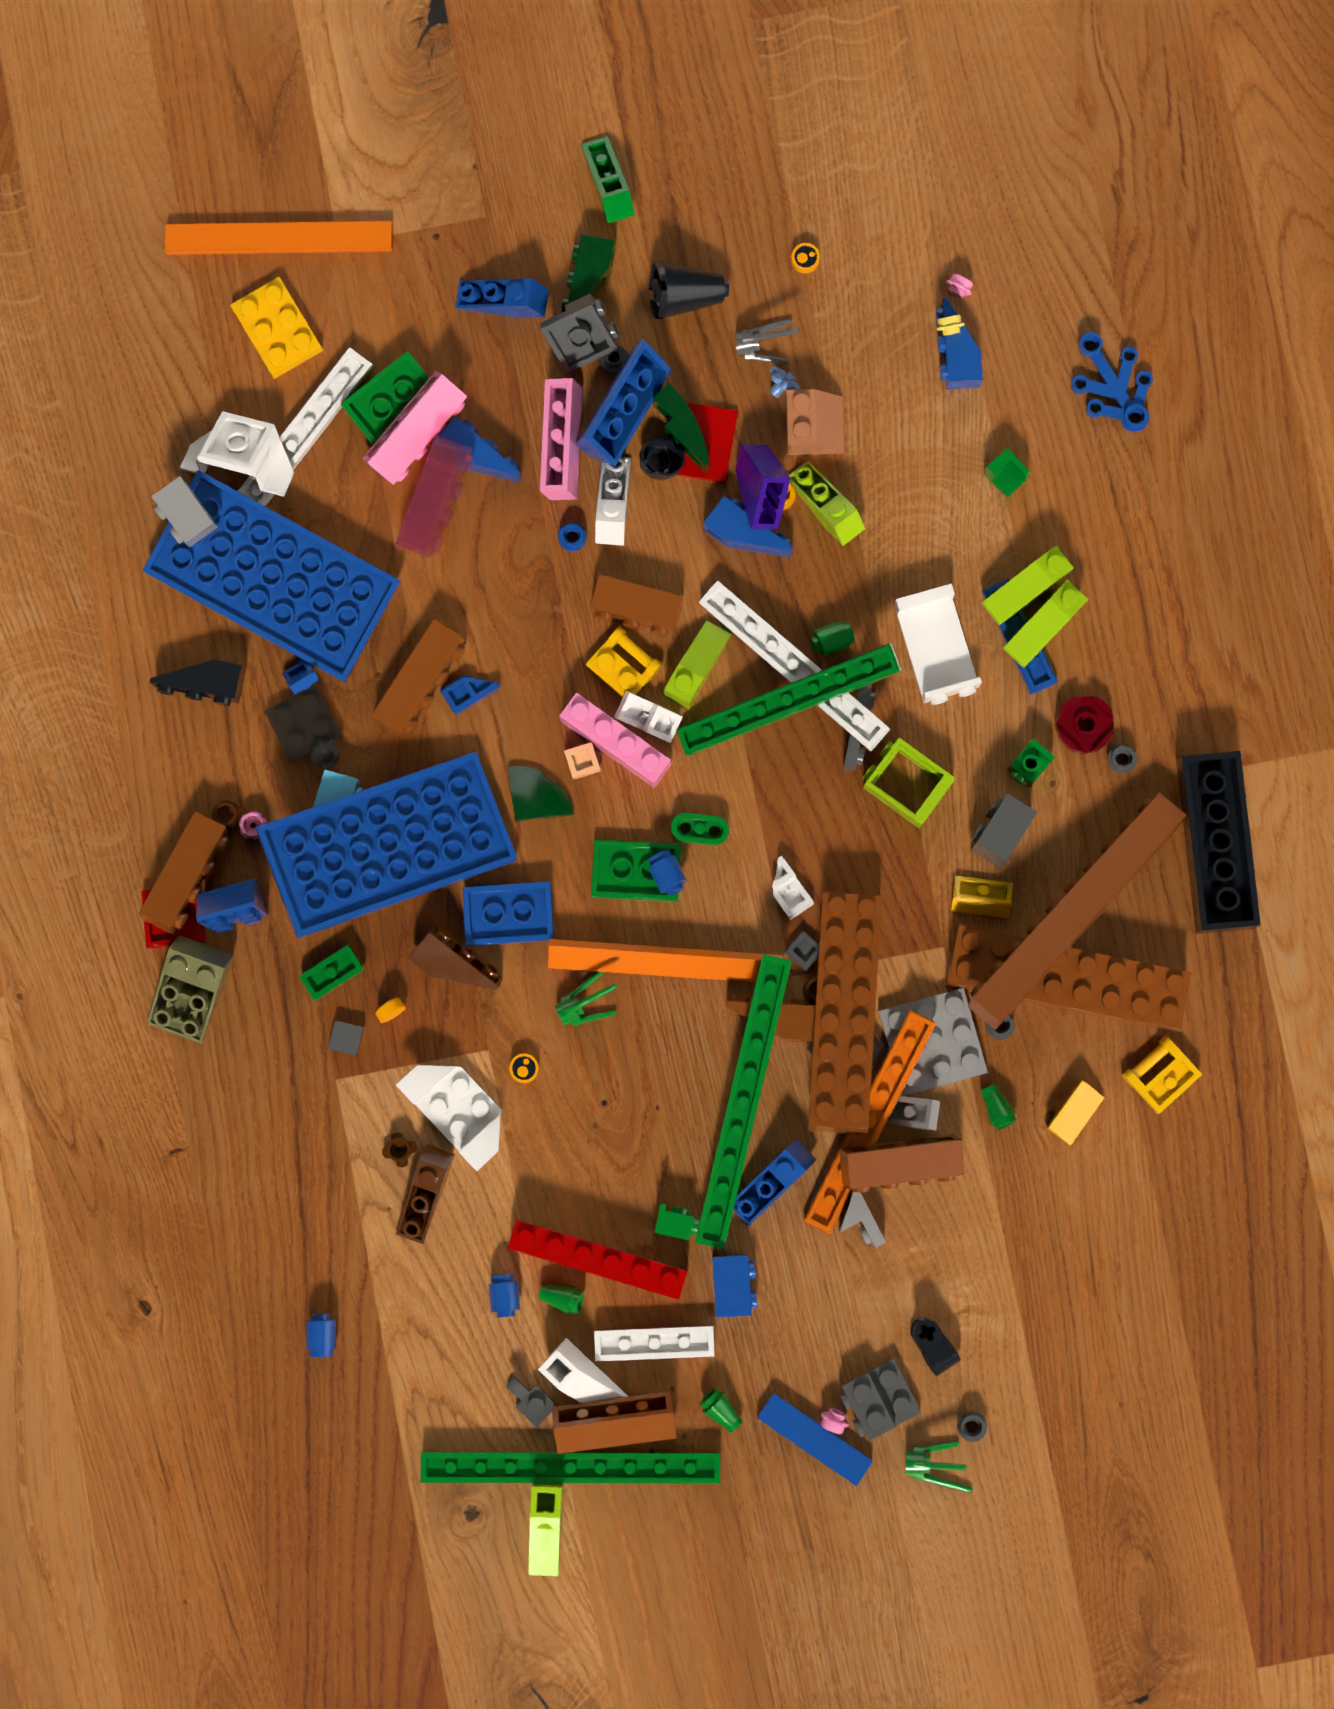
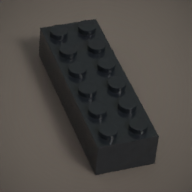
M1241 751L1181 756L1176 761L1181 808L1187 814L1183 821L1196 934L1255 929L1261 926Z

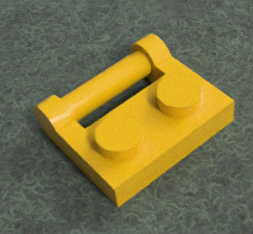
M619 626L585 665L623 698L626 691L637 695L661 669L663 663L657 658L655 660L628 638L625 635L626 631ZM617 644L647 668L642 675L613 651Z
M1167 1036L1162 1037L1158 1041L1159 1045L1132 1070L1127 1069L1122 1074L1125 1081L1137 1091L1157 1114H1160L1202 1075ZM1169 1053L1174 1059L1144 1085L1140 1078Z

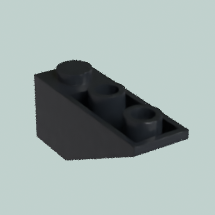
M213 659L150 678V683L157 688L156 692L161 694L174 695L175 691L185 693V698L202 701V697L212 698L215 704L230 706L231 702L238 704L240 702L246 669L240 664Z

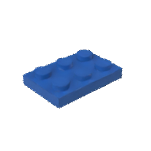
M550 882L462 887L466 946L542 942L554 939Z

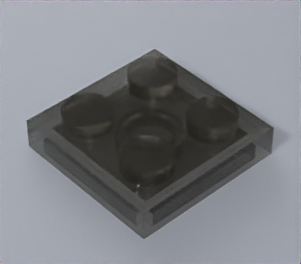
M316 685L264 711L291 764L312 754V749L317 742L326 740L333 743L343 738ZM316 747V748L314 749V751L316 752V751H318L320 748H319V747Z

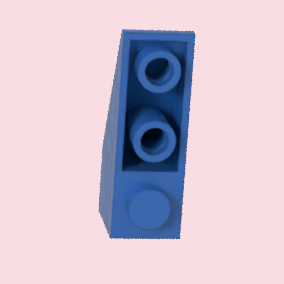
M532 278L460 280L455 308L518 318L545 317L549 290Z
M943 298L940 308H936L937 325V319L957 315L947 298ZM961 326L960 333L943 336L942 331V335L938 336V352L943 353L944 363H940L939 369L940 380H945L946 390L980 388L983 380L981 351L965 326Z
M456 416L433 440L435 449L458 468L515 482L521 481V474L518 471L520 466L509 456L504 459L497 452L499 448L489 438L483 440L476 434L477 428L467 419L462 422Z
M724 496L703 522V530L726 547L790 557L793 553L792 542L782 533L778 532L775 534L769 529H751L747 513L745 512V506L734 498L729 500Z
M796 1138L737 1195L734 1211L749 1226L817 1159Z

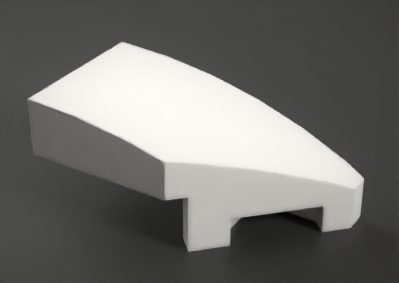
M780 856L777 861L776 876L772 885L773 897L789 920H792L814 905V902L798 881L785 859Z

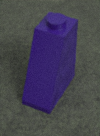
M741 444L735 471L751 529H778L791 478L768 445Z

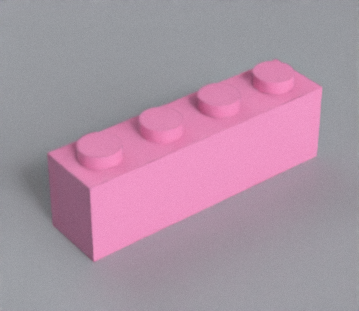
M435 371L362 459L391 484L394 485L396 481L401 482L409 473L410 469L408 467L415 459L419 460L428 450L426 445L433 437L436 438L445 429L447 420L452 415L456 416L465 406L463 401L467 396L443 374Z
M573 378L545 379L540 492L549 500L578 499L580 447L576 443L581 436L583 388Z
M578 693L574 695L559 716L563 724L587 741L592 742L594 746L653 788L657 786L671 767V760Z

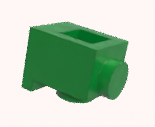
M1032 739L1009 766L1010 777L1021 786L1026 784L1028 787H1031L1055 756L1036 740ZM1032 759L1036 763L1035 768L1029 769L1025 764L1026 760Z
M660 1204L654 1233L685 1240L690 1239V1234L697 1235L700 1218L688 1216L690 1210L672 1206L671 1212L665 1211L667 1205Z

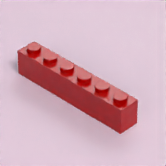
M516 1220L507 1248L677 1300L680 1299L688 1272L681 1268L521 1220Z

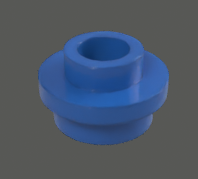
M574 522L563 525L558 533L559 544L567 551L580 550L587 540L585 529L580 524ZM575 533L578 539L575 542H570L567 540V536Z

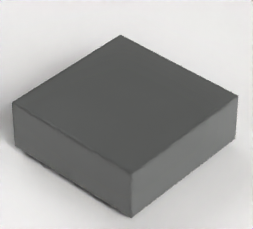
M802 930L784 953L802 969L807 971L819 957L820 944Z
M335 1020L328 1049L358 1056L364 1027Z

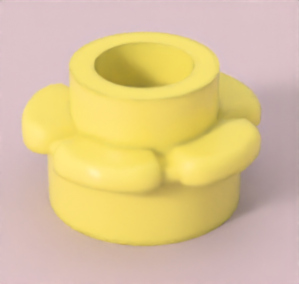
M960 315L937 319L939 328L936 329L937 331H943V336L960 333V327L964 326L965 323L961 322Z

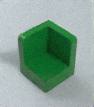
M1008 448L986 467L984 475L1007 498L1021 487L1031 474Z

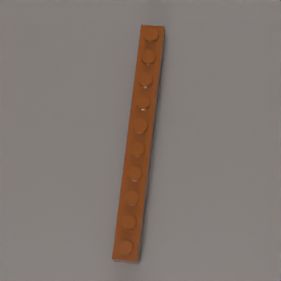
M1160 792L1153 800L1148 797L1137 810L1140 814L1135 820L1130 817L1119 830L1122 834L1116 840L1114 838L1108 840L1101 849L1104 854L1098 860L1093 857L1082 870L1085 875L1079 881L1074 878L1064 890L1066 893L1061 901L1056 898L1045 910L1048 915L1042 922L1039 919L1033 922L1026 931L1029 936L1023 942L1018 939L1007 952L1010 957L1004 963L999 960L989 971L990 979L985 984L980 981L969 994L972 999L968 1007L996 1030L1181 826L1187 814Z

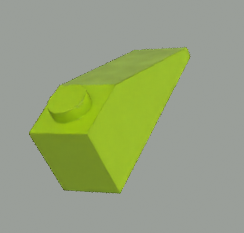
M1055 546L985 599L982 605L1000 626L1062 580L1074 567L1060 549Z
M1066 580L1002 649L1024 668L1088 601V598L1069 580Z
M706 621L664 689V696L690 710L732 634Z

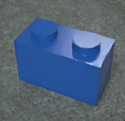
M748 1255L712 1257L716 1318L751 1316L752 1309H757L756 1291H750V1279H755L754 1261H748Z

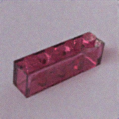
M442 435L435 436L397 537L396 545L425 557L432 556L434 552L438 553L444 537L440 536L444 525H449L454 510L450 509L454 498H459L464 483L460 482L463 473L470 470L474 460V456L471 455L472 447Z

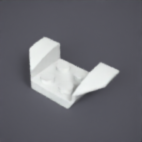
M222 411L210 432L190 444L180 466V470L195 474L197 470L205 473L208 465H213L255 476L260 491L283 497L294 475V470L274 424Z
M417 1065L396 1084L402 1093L425 1114L476 1171L498 1152L502 1109L462 1067Z

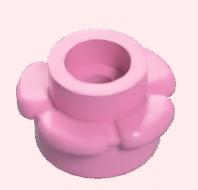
M953 274L950 280H946V284L949 287L947 291L951 295L960 299L964 295H971L970 289L973 283L967 278Z
M251 811L241 817L239 821L240 833L247 839L257 840L259 837L256 827L251 828V824L255 823L256 827L266 824L267 820L262 817L261 813Z
M830 1408L829 1412L826 1411L821 1414L823 1418L821 1426L830 1432L842 1434L845 1427L849 1426V1422L845 1419L846 1414L838 1409Z

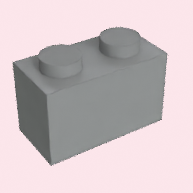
M181 476L152 495L156 502L153 506L154 510L162 520L166 518L173 526L169 531L179 544L184 541L186 545L191 547L218 528L215 521Z

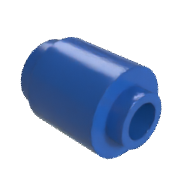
M669 850L660 852L648 860L650 864L649 871L661 894L667 893L668 896H672L684 889L683 884L687 882V879L675 855H671Z
M514 1274L491 1276V1284H488L491 1312H497V1318L515 1316V1310L520 1309L518 1281H515Z
M312 1314V1320L306 1321V1350H309L310 1357L334 1356L333 1349L336 1348V1319H330L329 1314Z

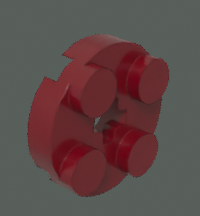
M1073 697L1061 707L1057 714L1055 730L1058 738L1066 748L1082 755L1097 752L1113 736V712L1098 697ZM1078 719H1091L1090 727L1092 730L1081 731L1078 728L1080 726Z

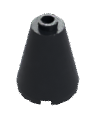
M662 261L652 263L649 274V290H653L654 300H650L652 315L654 319H665L723 303L725 297L729 296V282L724 280L723 275Z

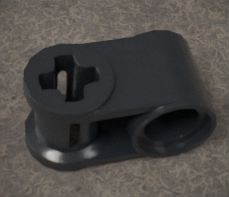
M919 1318L912 1323L910 1327L911 1337L936 1377L961 1361L959 1354L936 1322L928 1318ZM922 1325L932 1328L928 1332L930 1335L928 1339L923 1336L919 1337V1334L922 1332L920 1328Z

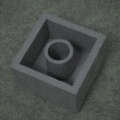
M1008 793L1003 800L997 798L986 814L990 821L988 824L982 822L970 840L975 843L971 851L1001 869L1008 861L1038 812Z

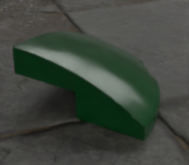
M508 766L515 822L541 818L546 820L574 815L570 800L563 788L546 777L542 771L525 766Z

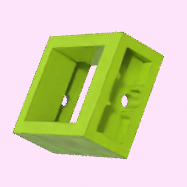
M898 738L895 743L889 741L882 750L880 756L883 757V760L877 767L872 764L865 773L863 779L866 780L863 789L920 829L956 778L901 738ZM898 752L939 781L916 814L875 785Z

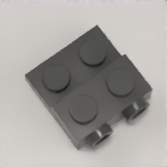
M591 293L565 305V312L540 323L542 333L567 373L618 349V329L613 321H606L603 316L606 315V309L600 298L594 300Z
M894 1358L841 1384L843 1392L839 1393V1396L846 1410L853 1409L857 1419L852 1422L859 1436L866 1435L869 1441L921 1413Z

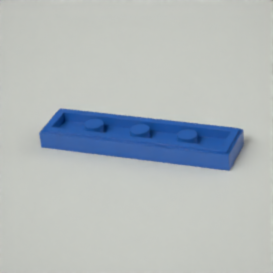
M1006 579L982 590L984 598L987 599L1010 580ZM1023 609L1000 626L997 624L1006 644L1028 621ZM1043 650L1024 668L1014 660L1030 696L1058 683Z
M775 1393L771 1395L757 1416L760 1421L855 1486L858 1485L873 1460L832 1432L824 1429L819 1423Z

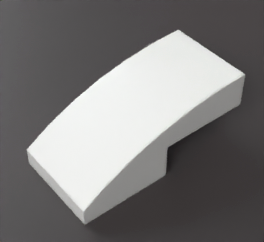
M626 691L614 717L671 743L683 716Z

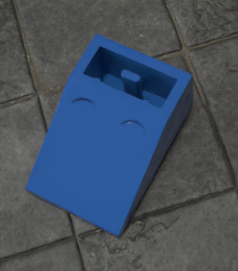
M255 878L198 894L196 920L212 931L216 930V933L233 930V925L244 922L245 926L259 923L262 921V916L268 915L260 883Z

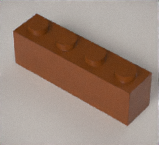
M433 619L371 715L372 719L404 739L406 734L411 735L419 723V720L416 718L422 709L426 711L435 698L432 693L438 685L443 686L448 679L450 665L453 661L458 662L464 654L466 647L463 646L465 644L463 637Z
M194 812L139 911L142 920L174 935L177 928L182 929L188 918V913H186L191 903L195 904L197 902L198 894L202 892L200 885L205 877L209 878L215 869L216 863L214 860L219 852L223 853L228 846L230 837H228L229 833L226 826L198 812Z
M955 1135L840 1148L842 1184L852 1189V1192H867L870 1190V1187L880 1185L883 1189L897 1188L898 1183L909 1182L910 1185H923L927 1183L928 1179L938 1178V1181L947 1182L955 1180V1176L965 1175L962 1139Z
M671 1391L552 1407L553 1430L558 1454L677 1438Z

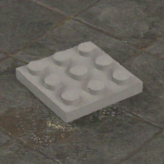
M964 988L878 1011L889 1051L910 1010L937 1023L901 1094L902 1096L988 1073Z

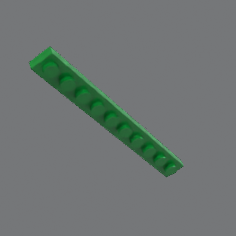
M767 954L762 956L695 1243L722 1250L725 1249L792 960Z
M421 1452L420 1483L720 1484V1452H569L561 1454L557 1452Z

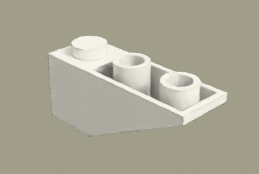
M620 457L615 467L602 462L595 520L596 544L624 545L631 458Z
M567 1338L546 1358L538 1369L560 1391L581 1403L629 1397Z

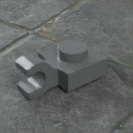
M514 1377L506 1386L521 1400L515 1408L536 1428L552 1412V1407L558 1406L537 1385L529 1390Z

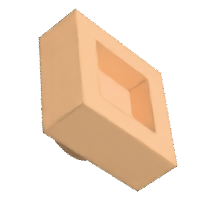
M592 742L564 751L573 780L601 771Z

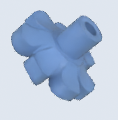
M773 366L769 370L772 374L771 379L775 382L769 390L773 396L778 398L783 391L800 390L799 385L794 381L796 378L790 372L786 374L784 370L777 366Z

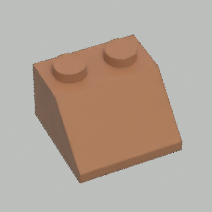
M816 389L786 390L787 455L844 454L843 397Z

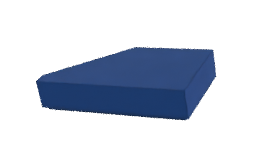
M463 675L441 689L440 692L455 716H457L501 687L498 682Z

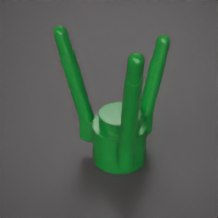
M597 971L572 992L560 998L561 1002L556 1004L555 1008L564 1026L572 1023L576 1027L585 1022L616 1015V1010H610L580 1017V1015L585 1013L583 1006L617 989V985L612 984L580 1001L578 998H575L603 975L604 972Z
M958 1441L925 1447L914 1446V1452L906 1451V1475H912L913 1480H923L968 1493L973 1491L969 1486L924 1474L930 1473V1469L966 1470L967 1466L965 1464L930 1462V1455H924L925 1453L958 1447Z

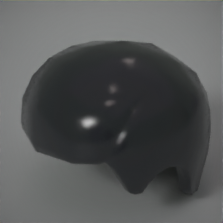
M655 437L646 441L639 451L641 469L652 479L667 480L676 476L684 466L685 452L674 444L673 439Z

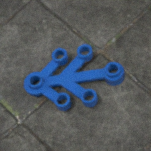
M1094 332L1084 334L1078 344L1079 351L1083 356L1091 358L1106 384L1088 380L1084 375H1078L1074 377L1071 383L1072 391L1076 394L1089 392L1116 399L1121 408L1103 405L1102 401L1092 399L1086 406V414L1091 418L1104 416L1120 420L1122 426L1130 432L1142 431L1149 422V413L1144 407L1148 388L1153 382L1152 374L1148 371H1141L1137 374L1134 381L1137 390L1132 402L1126 391L1132 367L1138 359L1137 350L1133 347H1126L1122 350L1120 354L1121 367L1117 378L1100 351L1103 345L1102 338ZM1092 343L1095 349L1088 351L1085 348V344ZM1131 353L1134 359L1128 361L1125 359L1124 354ZM1144 376L1148 379L1149 383L1143 385L1139 382V378ZM1075 382H1084L1085 388H1077ZM1097 405L1100 411L1094 413L1090 410V406ZM1132 414L1137 415L1139 422H1131L1129 416Z

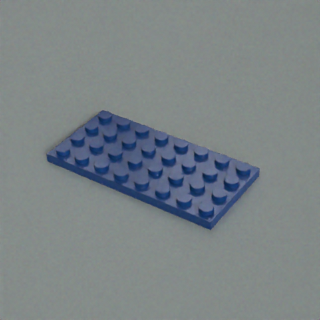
M197 470L189 486L215 521L218 528L189 547L184 541L181 544L176 541L169 531L173 528L169 522L142 571L346 683L401 581Z
M476 752L256 827V832L297 939L516 862L518 859Z

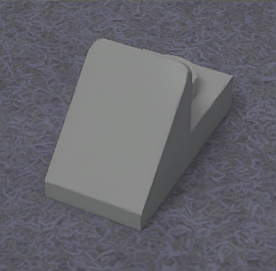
M900 1096L887 1124L925 1131H936L940 1101Z
M852 1192L839 1232L861 1222L863 1227L859 1229V1232L866 1245L872 1243L873 1247L876 1248L886 1243L861 1192Z

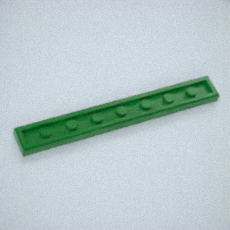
M889 643L676 730L685 755L691 756L900 673L902 670L894 648Z

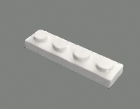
M713 1326L594 1331L595 1361L715 1356Z

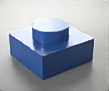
M305 660L282 672L294 695L310 688L313 683L319 680L310 663Z

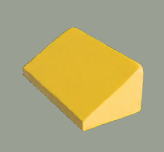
M955 875L951 911L1008 918L1012 907L1013 883Z
M1080 1080L1046 1129L1071 1146L1104 1097L1085 1081Z

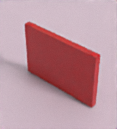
M688 403L706 444L709 470L704 473L685 454V464L676 476L726 484L736 421L739 417L738 411Z

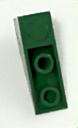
M581 234L580 244H574L572 260H575L576 264L574 271L569 270L567 287L571 289L569 298H563L561 313L565 312V305L591 293L592 297H594L611 277L616 252L615 240Z

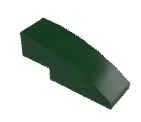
M668 383L653 397V407L669 421L665 425V434L670 439H673V442L680 449H683L685 454L706 473L709 470V458L701 429L682 396Z

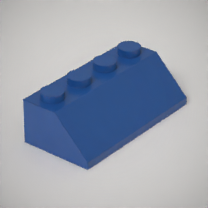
M641 339L633 347L576 443L589 457L614 467L652 405L653 397L660 391L672 371L646 341Z

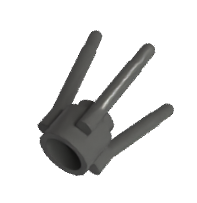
M786 319L758 328L743 330V332L735 333L737 355H745V361L758 360L787 365L789 363L788 359L755 354L754 351H760L759 340L797 334L800 332V329L792 328L767 332L792 324L791 319Z

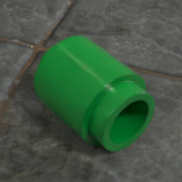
M837 621L813 630V637H810V642L816 654L820 653L822 657H826L849 648L850 644L855 643V636L848 621L842 623Z

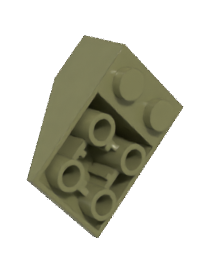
M179 935L168 949L147 1024L202 1044L226 983L234 955Z

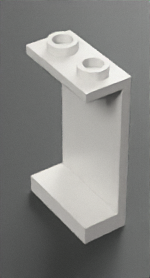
M952 583L896 599L894 603L923 703L931 701L932 705L944 703L949 700L948 696L958 693L960 697L976 693V688H979L982 683L981 678L976 677L953 602L955 593Z

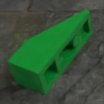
M608 136L581 144L607 223L635 216L628 185Z

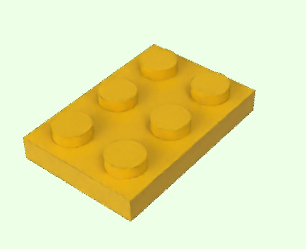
M280 277L230 305L274 379L323 351Z

